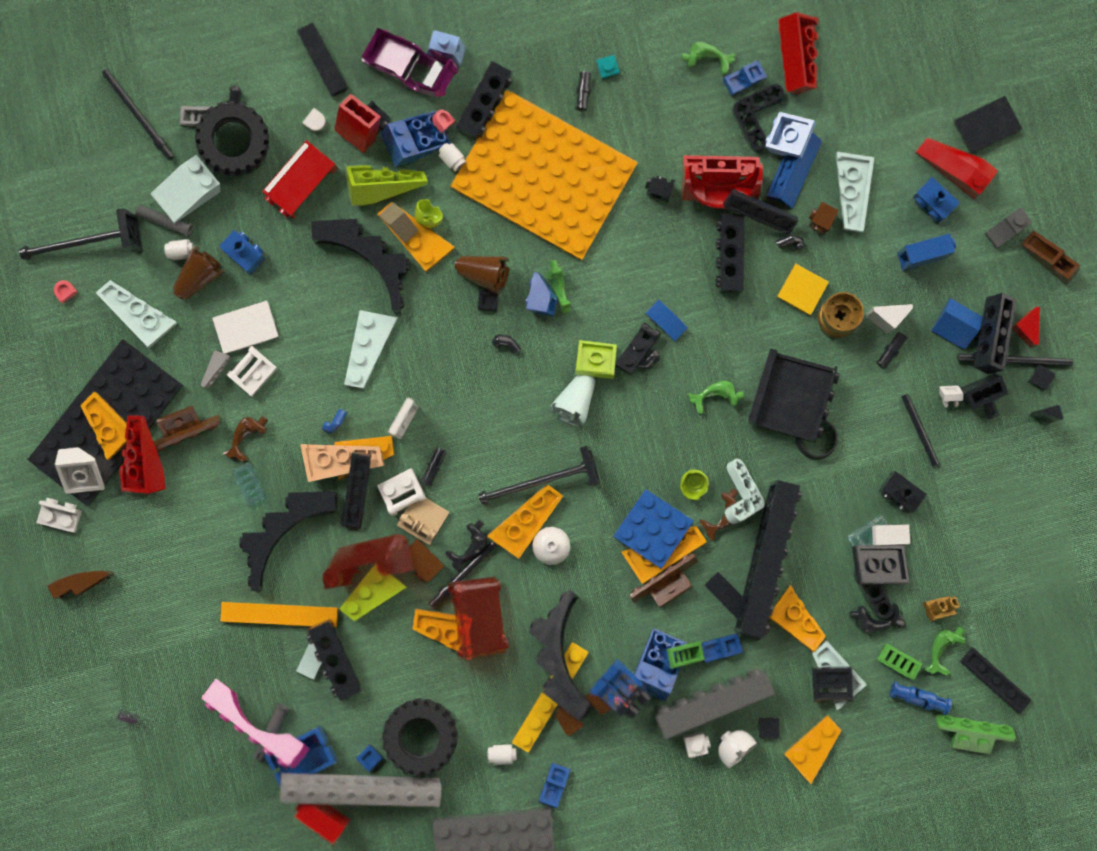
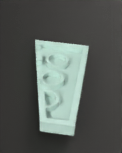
M836 152L843 230L862 233L865 225L874 157Z
M111 280L96 292L99 298L148 349L177 325L175 320L165 316L162 312L149 306L146 302L138 299Z
M360 310L344 385L361 389L365 388L377 359L380 357L382 349L391 334L392 328L397 322V317Z

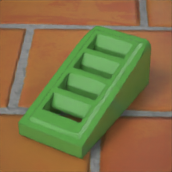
M694 641L667 649L671 669L705 660L701 641ZM673 652H675L676 659H677V663L675 662V658H674V653H673Z
M888 643L885 644L877 658L878 661L910 680L915 679L923 665ZM889 651H893L889 660L886 661L885 658L888 655ZM897 654L900 655L896 664L893 665L892 663ZM905 658L907 661L904 667L900 669L899 667ZM911 663H913L914 665L911 671L907 673L908 668L910 667Z

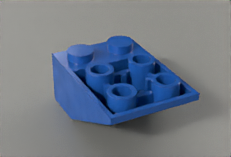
M436 111L389 123L380 133L395 167L412 163L439 151L446 143L451 144L446 132L443 131L441 133L433 123V115Z
M653 628L634 675L646 684L645 690L651 696L665 702L671 693L680 667L670 668L667 649L686 644V642ZM673 652V653H674L675 662L677 663V659H676L675 652Z

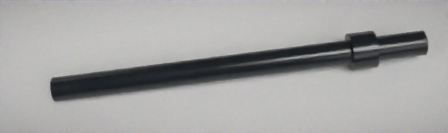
M108 69L103 70L102 75L154 141L153 144L157 150H161L168 161L172 160L174 155L166 146V141L159 137Z
M976 352L972 354L958 353L957 361H969L974 364ZM1007 356L1006 363L1072 366L1073 359Z
M492 540L446 586L443 585L438 590L439 593L428 604L434 609L444 598L447 599L452 594L451 591L499 544Z

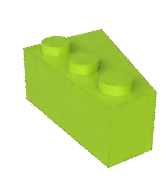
M376 563L340 607V610L353 621H357L408 588V586L382 565Z

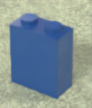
M950 234L904 246L897 253L902 271L947 259L955 253L956 243Z

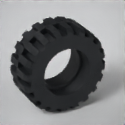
M228 101L229 103L223 104V102L217 103L218 106L214 108L211 106L207 109L208 112L206 114L203 113L200 117V122L197 123L195 142L199 156L209 169H213L217 174L221 173L226 177H242L246 173L248 175L252 173V170L257 169L267 156L269 148L267 125L264 123L262 116L256 113L255 109L247 107L244 103L240 102L237 104L234 101ZM236 122L248 130L251 142L244 154L237 157H228L220 153L214 143L215 132L225 123Z
M418 698L404 702L390 714L384 725V732L382 733L384 744L382 746L383 750H386V757L394 763L393 766L396 769L400 768L403 770V773H411L414 776L430 775L432 772L442 769L449 762L458 742L456 721L450 715V711L445 709L439 702L436 703L431 699ZM414 719H427L437 728L439 734L438 744L432 752L426 755H415L409 752L403 744V729L407 723Z

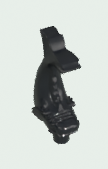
M480 519L475 524L470 523L467 525L472 540L470 547L464 555L458 556L450 550L445 551L446 556L453 561V568L458 572L461 571L462 562L478 555L488 543L487 534L480 530L485 524Z
M896 603L892 604L893 613L888 620H873V618L867 615L864 606L857 607V611L849 612L850 619H857V628L865 633L880 632L893 624L905 627L904 618L899 616L900 610Z

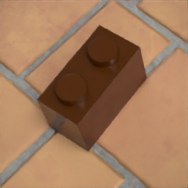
M416 539L401 554L403 564L409 569L413 567L417 572L415 576L421 582L426 581L429 583L445 567L419 539Z

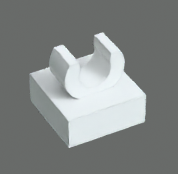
M959 386L939 387V394L945 408L948 407L949 401H953L955 407H958L959 401H963V392Z

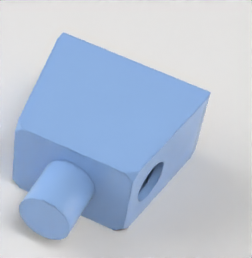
M433 31L428 49L452 59L455 64L461 66L465 52V46L458 36ZM428 50V51H427V55H429L430 57L434 58V56H433V55L431 54V52Z

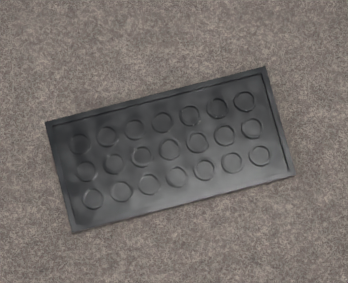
M122 339L27 460L63 487L55 466L58 451L60 449L80 448L95 458L105 487L124 463L125 457L122 456L123 449H126V444L110 460H107L104 455L105 452L101 444L98 443L97 436L80 405L93 392H97L126 423L127 417L130 415L144 416L150 429L184 385L126 340ZM102 490L70 494L86 506H90Z

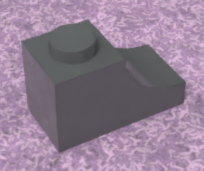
M1020 207L987 231L985 236L996 249L1031 224L1032 221Z

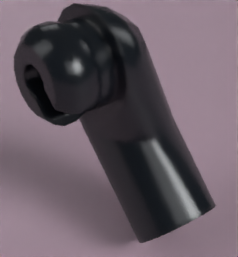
M232 85L229 88V100L223 104L229 103L228 101H234L237 104L241 102V89L237 85Z
M788 235L776 240L779 249L789 245H795L796 250H801L805 247L804 239L799 236Z
M499 334L492 340L494 347L507 346L513 354L521 349L509 335Z
M655 349L651 350L650 354L646 359H643L637 369L653 368L660 360L659 352Z

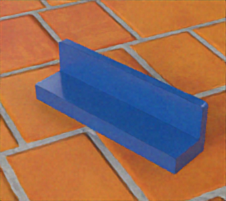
M813 132L802 158L788 154L783 156L766 195L770 200L782 201L788 207H794L822 143V140Z

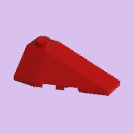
M927 138L915 152L973 200L983 192L998 172L996 168L983 158Z
M130 415L127 417L125 431L126 449H123L122 456L125 457L124 465L120 466L121 491L149 494L164 490V469L145 417Z

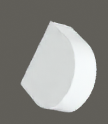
M313 108L302 123L310 130L319 132L324 129L326 120L319 111Z

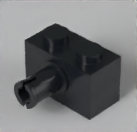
M996 373L960 388L963 392L966 406L975 409L983 405L987 419H993V415L995 417L999 416L994 400L1009 394L1003 377Z
M897 471L892 472L879 489L882 493L881 496L885 500L895 502L898 505L897 508L905 514L907 512L914 513L927 495Z

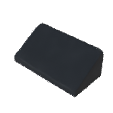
M1059 405L1031 412L1030 417L1051 423L1064 419Z

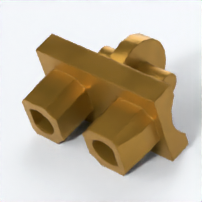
M947 596L922 603L923 607L926 608L925 615L929 618L930 622L954 616L957 614L955 609L960 607L955 596Z

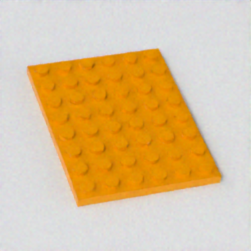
M506 90L500 105H497L494 110L496 112L492 116L491 121L488 120L485 126L487 129L484 131L482 138L479 137L465 160L466 163H463L450 187L582 261L638 162Z

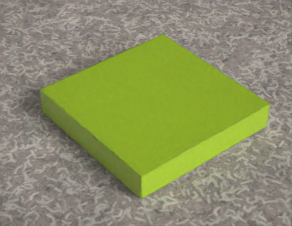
M579 340L575 375L613 379L617 345Z

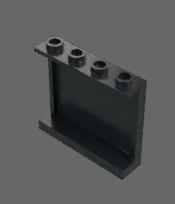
M770 348L748 423L816 443L817 438L821 439L824 430L821 427L822 421H826L829 409H826L827 404L832 402L835 391H832L833 384H837L840 373H837L838 366L834 368L783 355L778 353V350Z

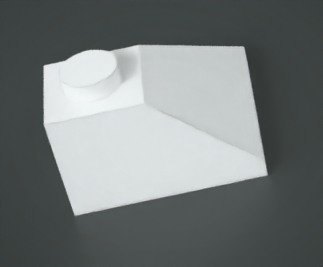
M80 448L60 449L58 451L55 466L66 494L104 490L105 487L94 457Z

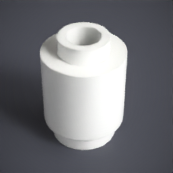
M446 143L439 149V157L450 170L453 169L457 172L461 169L463 163H466L465 157L453 143Z
M189 239L170 241L169 244H165V255L167 259L172 260L187 259L194 248V244L190 243Z
M512 744L488 747L489 763H494V765L513 764V760H516V748H512Z

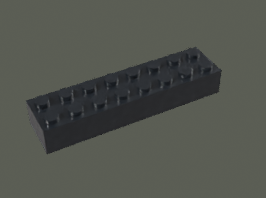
M782 480L770 483L736 620L735 633L764 639V635L767 636L770 624H767L768 618L772 616L774 611L772 602L779 591L777 581L783 574L784 567L781 566L782 561L786 559L788 554L786 544L787 540L791 539L793 533L791 524L797 516L795 507L796 503L800 502L802 496L800 485Z

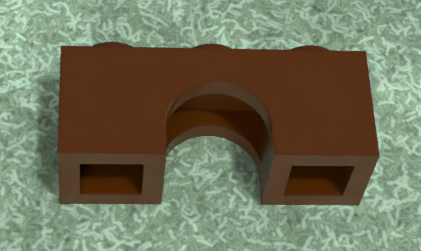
M590 692L584 696L594 705V708L597 709L600 715L612 709L598 695L595 696ZM562 707L557 709L558 713L555 714V717L567 737L584 727L583 722L577 720Z

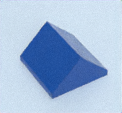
M949 298L931 332L965 350L978 333L983 317Z

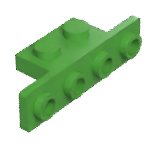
M937 714L935 717L938 729L954 732L951 741L952 748L991 754L995 739L1015 742L1016 739L1013 728L1007 725L974 721L968 718H956L949 715Z

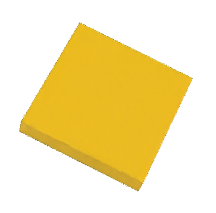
M795 264L777 298L810 316L829 282Z

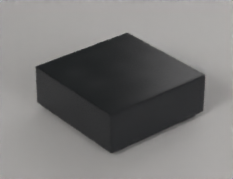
M479 290L478 310L497 311L498 294Z
M1037 365L1028 382L1046 391L1055 373L1041 365Z
M759 717V737L779 738V718Z

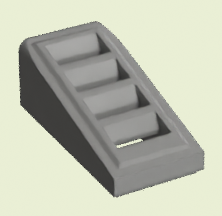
M181 106L180 125L196 127L197 123L200 122L202 114L207 113V109L210 107ZM189 111H191L190 121H188ZM196 112H198V121H195Z
M215 350L200 385L209 389L232 357Z

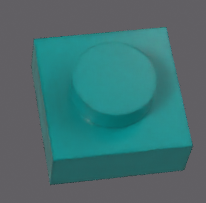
M615 55L596 60L601 80L620 74Z

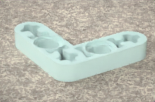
M735 459L727 464V471L743 498L725 511L727 520L732 524L744 520L762 509L765 505L761 493L745 464L740 459Z

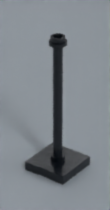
M124 208L117 209L119 230L34 248L23 246L19 249L21 259L30 260L33 255L119 237L121 238L123 248L131 250V252L136 254L142 253L143 246L138 216Z
M587 445L580 447L584 461L581 462V465L486 493L484 490L482 493H479L480 502L487 505L489 500L581 472L587 473L590 485L601 484L591 448Z

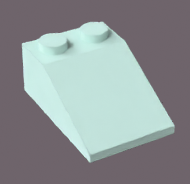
M195 155L180 165L151 193V196L175 224L220 193V183L199 157Z

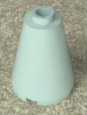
M577 375L550 406V411L554 415L556 412L560 414L559 419L568 424L579 426L581 423V426H584L596 382L594 377Z

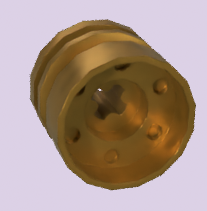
M838 292L832 295L820 308L818 324L827 336L844 338L850 335L862 322L864 307L855 295L848 292Z

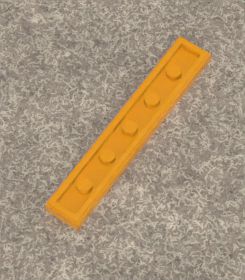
M222 602L220 621L314 626L330 618L334 627H337L338 608Z

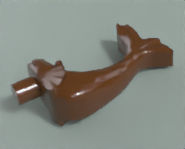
M264 416L259 421L251 417L243 418L235 429L231 449L223 452V454L229 458L237 457L241 461H248L247 456L240 451L239 443L251 432L257 431L265 434L268 430L265 427L268 419Z
M734 488L729 494L726 492L721 494L722 499L726 502V509L738 502L734 498L739 492ZM725 513L716 525L700 519L701 526L707 529V536L713 541L716 531L732 524L727 520Z

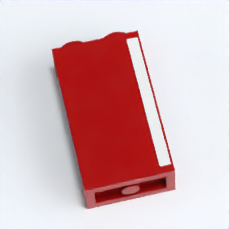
M306 140L262 191L266 196L264 199L272 206L276 204L280 208L278 211L286 218L290 216L295 219L296 215L294 213L327 174L329 172L334 174L338 167Z

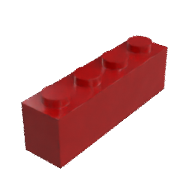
M798 12L779 18L778 30L781 39L787 92L799 95L816 89L817 65L814 63V59L818 55V50L815 49L818 32H815V26L819 24V18Z

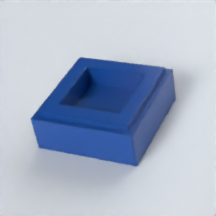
M370 744L356 759L370 772L384 757Z

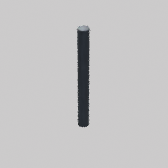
M909 394L901 396L932 467L940 464Z

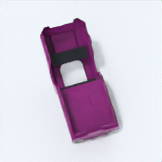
M380 28L376 29L361 56L363 58L362 62L365 65L399 79L404 85L414 91L434 97L445 96L449 83L453 76L458 73L457 66L452 59L429 50L434 56L432 58L416 44ZM416 64H423L431 68L423 84L411 78V71Z

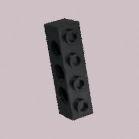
M491 61L456 126L459 133L475 141L479 137L482 138L484 131L487 129L485 127L487 121H491L492 116L496 112L494 111L497 104L500 105L504 97L502 93L505 88L509 89L512 84L511 70ZM495 82L500 86L497 89H492L490 84ZM489 99L491 103L485 106L481 104V101ZM480 115L482 120L475 122L472 120V117Z
M721 214L720 220L716 221V231H720L719 238L716 239V250H719V257H716V269H719V276H716V287H719V293H742L744 290L745 216L741 214ZM725 232H733L735 238L728 239L725 236ZM732 250L735 256L728 258L725 255V251ZM725 269H732L734 276L728 277L725 274Z
M1004 293L988 296L985 301L974 368L986 374L1005 370L1017 300Z
M329 618L309 627L307 630L308 634H306L310 645L314 644L317 650L314 652L317 661H322L324 669L322 671L326 680L330 679L333 685L330 687L335 698L338 697L339 701H342L361 692L362 687L331 619ZM327 638L330 640L331 645L323 647L320 644V640ZM336 656L339 662L336 665H331L328 662V658ZM342 673L346 676L347 680L345 682H338L336 675Z

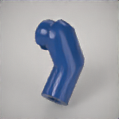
M338 409L332 423L326 421L322 430L327 432V434H333L342 425L347 412Z

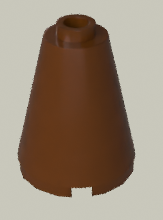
M197 246L192 249L173 285L175 290L173 293L181 300L183 298L189 299L220 277L225 271L224 269H219L221 264L206 251L201 253L198 251L200 247Z
M461 256L455 262V270H457L458 275L494 294H500L501 291L499 289L505 287L510 267H506V262H509V259L504 256Z

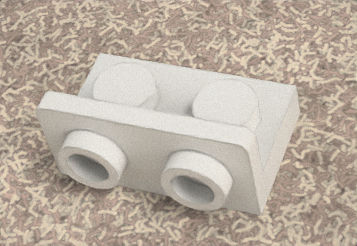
M46 498V501H39L41 509L37 523L76 533L82 510L76 509L77 505L65 503L64 506L59 505L58 500Z

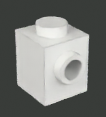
M702 731L683 736L689 758L708 753L707 748H710L708 736H704Z

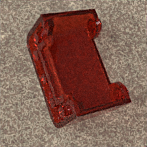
M395 534L338 548L323 573L324 590L351 585L352 577L359 573L358 566L375 562L379 574L383 576L413 571L414 568L406 537L401 534Z
M492 576L447 583L448 591L452 593V596H455V598H451V601L454 602L459 640L457 645H461L459 650H456L457 659L466 661L506 653V649H509L507 637L505 638L499 599V591H501L500 580H496V577Z

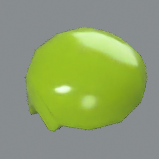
M426 199L417 202L414 217L420 225L427 228H435L442 223L443 213L440 211L439 206L433 207L431 201Z
M692 469L683 474L680 481V489L687 499L699 500L702 495L707 493L709 480L705 473L701 470Z

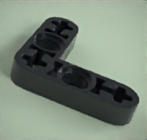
M772 84L740 99L733 106V115L749 147L754 152H761L767 144L766 137L754 113L782 99L784 90L779 84ZM773 89L775 92H779L777 97L773 95L768 98L769 102H767L766 96L770 95ZM755 97L762 98L763 104L761 106L754 105L753 99ZM739 105L741 106V108H746L744 110L746 118L743 121H741V119H743L742 112H737ZM746 122H753L755 128L752 131L746 130L744 126ZM757 131L758 133L756 134V138L758 141L762 140L761 147H759L758 145H754V136L749 137Z

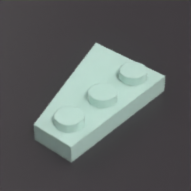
M827 640L815 652H812L818 667L850 666ZM852 669L853 696H855L867 684ZM847 687L828 688L829 692H847ZM833 700L837 710L847 703V700Z

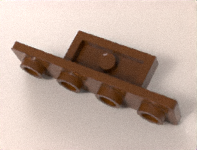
M193 405L157 419V424L164 436L153 441L157 452L163 450L167 445L179 444L184 438L196 437L201 431L206 429L208 431L215 429L220 424L219 415L200 421Z
M693 553L692 555L684 556L675 566L667 567L660 576H654L643 587L635 588L632 594L629 595L632 602L636 603L648 594H651L661 609L693 588L683 571L698 562L696 555Z

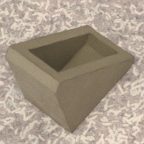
M394 203L379 215L404 243L419 231L408 216Z

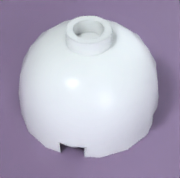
M546 527L540 530L535 535L532 543L536 558L548 565H556L564 561L569 555L571 548L567 534L556 527Z
M737 730L733 733L727 731L721 737L722 742L718 749L719 757L725 766L731 768L742 760L741 758L744 755H748L756 747L757 742L745 731Z

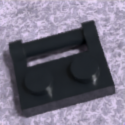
M852 666L812 667L814 703L820 702V700H847V702H853ZM847 687V692L819 693V688Z

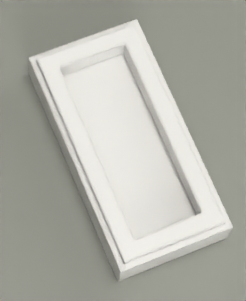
M909 525L872 526L873 545L910 544Z

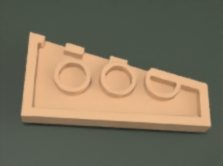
M300 444L308 482L349 474L352 452L371 454L370 469L384 466L381 447Z

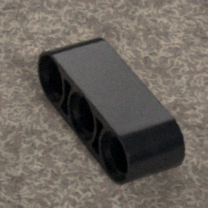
M854 571L853 576H854V579H855V581H856V583H857L856 573H855V571ZM858 585L876 617L889 618L892 615L893 606L881 585ZM871 587L877 589V595L873 598L869 595ZM881 604H884L887 608L886 613L883 615L878 611Z

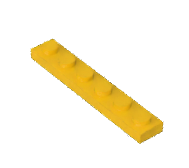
M573 642L564 654L572 679L589 653ZM541 692L512 743L529 753L556 708L557 703Z

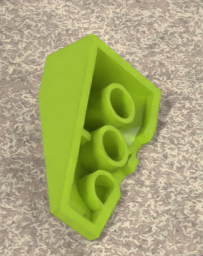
M367 165L346 166L349 197L352 206L373 204L428 184L424 171L401 169L398 172H393L386 167H382V170L371 169V166Z

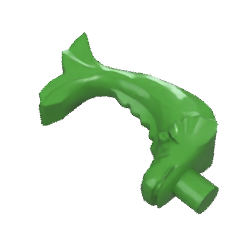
M696 42L689 49V54L682 53L681 61L688 62V67L693 68L697 60L704 56L718 58L721 62L720 72L723 76L727 73L729 65L734 61L735 53L724 55L710 44Z
M557 260L549 262L551 270L546 272V277L558 297L562 314L569 313L571 302L566 299L563 267H559Z
M729 381L716 382L703 390L699 395L688 393L690 402L696 404V409L701 415L703 414L702 402L705 397L720 395L729 399L732 406L738 404L737 400L745 399L743 391L735 393L734 386Z
M958 626L955 633L947 629L939 631L932 646V663L924 668V670L932 674L939 671L944 675H949L948 669L940 665L938 659L947 646L954 643L965 644L966 639L962 637L965 629Z

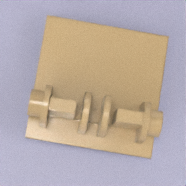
M427 498L423 501L419 500L408 506L404 514L401 515L397 526L430 545L448 516L449 511Z

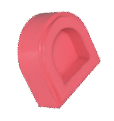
M439 110L433 115V123L441 133L456 122L445 110Z
M65 280L57 282L54 286V294L62 304L78 293L75 287Z

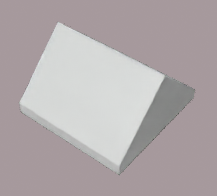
M913 305L873 307L866 313V317L888 334L913 309Z

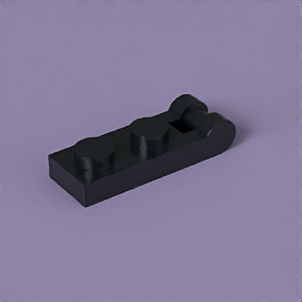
M643 323L639 332L615 363L616 367L632 376L659 339L661 332L657 329L653 330L650 328V325ZM645 335L650 336L648 341L644 339Z

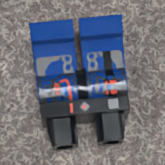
M618 659L615 660L590 690L593 695H598L613 710L617 711L616 713L620 716L624 713L631 719L640 711L633 702L637 700L645 706L652 697L645 690L646 684L641 682Z

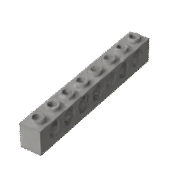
M285 773L281 775L280 802L440 807L441 784L439 778Z

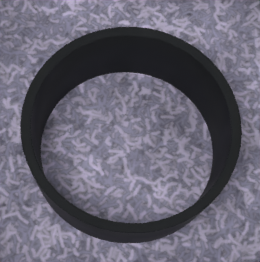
M827 420L823 421L828 423L835 433L834 447L826 454L815 455L805 449L801 439L795 438L796 445L804 456L819 460L828 457L835 450L838 434L835 427Z

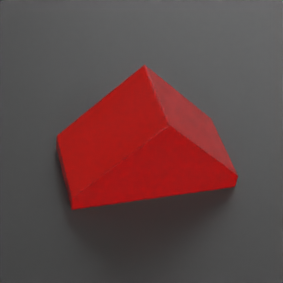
M1035 307L1028 311L1012 326V329L1029 347L1039 345L1040 307Z

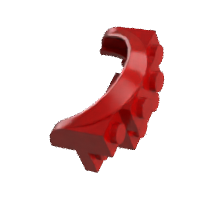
M683 155L682 200H693L700 203V205L725 209L723 202L732 189L759 200L762 188L763 164H760L759 157Z

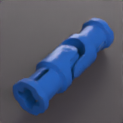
M896 681L893 682L890 690V698L903 699L906 703L928 710L934 709L943 712L944 715H948L952 705V699L950 698L944 699L936 696L935 693L913 686L906 687Z

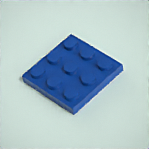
M645 489L613 537L662 570L694 523V520Z

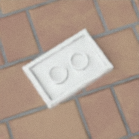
M268 301L213 317L224 354L279 338Z
M410 398L406 399L388 431L399 440L404 435L419 408Z

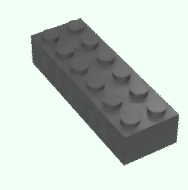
M753 668L746 672L747 675L743 677L736 675L729 678V682L726 684H721V682L710 686L711 690L709 691L700 690L693 693L692 698L686 699L683 697L674 701L675 705L673 706L664 705L657 708V712L654 715L665 739L774 695L775 693L767 673L761 669Z
M551 807L434 818L435 851L554 850Z

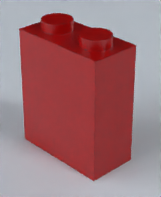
M350 94L338 107L334 131L364 153L376 140L381 116Z
M299 803L295 808L297 813L294 817L332 844L335 843L350 821L348 817L329 804Z

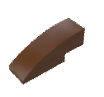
M1034 230L1021 244L1036 261L1067 285L1080 271V264L1065 255L1063 249Z
M81 572L61 578L47 585V588L54 599H61L72 591L75 595H81L112 576L113 572Z

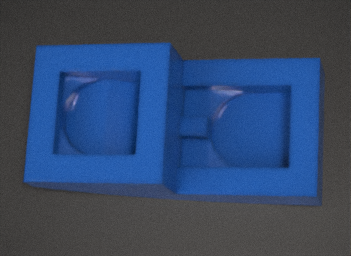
M755 61L742 67L741 70L725 76L723 82L732 96L762 81L767 75L760 62Z
M657 300L645 313L673 341H676L688 328L660 300Z
M738 633L701 643L705 659L702 661L703 663L743 652Z
M555 763L551 764L538 803L555 809L558 808L571 769Z

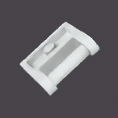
M251 346L246 356L226 375L253 397L277 370V367ZM254 357L258 358L255 364L240 379L238 375Z
M412 468L377 485L391 516L396 515L398 511L419 500L423 501L426 499ZM415 489L416 494L395 505L393 504L392 500Z

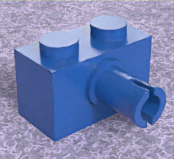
M933 177L913 196L916 205L924 208L929 212V217L939 223L960 203Z
M233 230L219 247L251 275L265 260V257L262 255L264 251L257 244L252 246L248 242L250 238L242 231L237 233Z

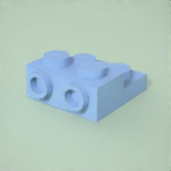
M779 112L778 117L773 121L771 134L766 138V148L769 152L787 156L788 154L802 158L816 125L815 121Z

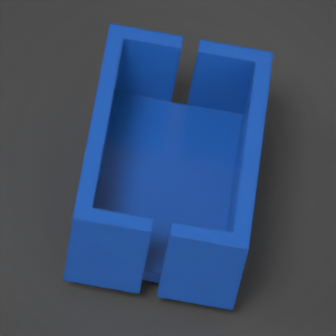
M321 725L296 738L309 748L296 768L291 766L286 768L278 762L279 757L275 754L273 756L265 754V758L272 771L278 767L280 768V771L274 774L280 788L282 773L315 774L338 761L331 745L326 746L325 744L328 742V739Z

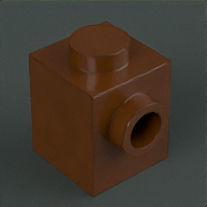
M821 202L817 210H812L808 218L811 220L809 226L816 233L826 234L839 210Z

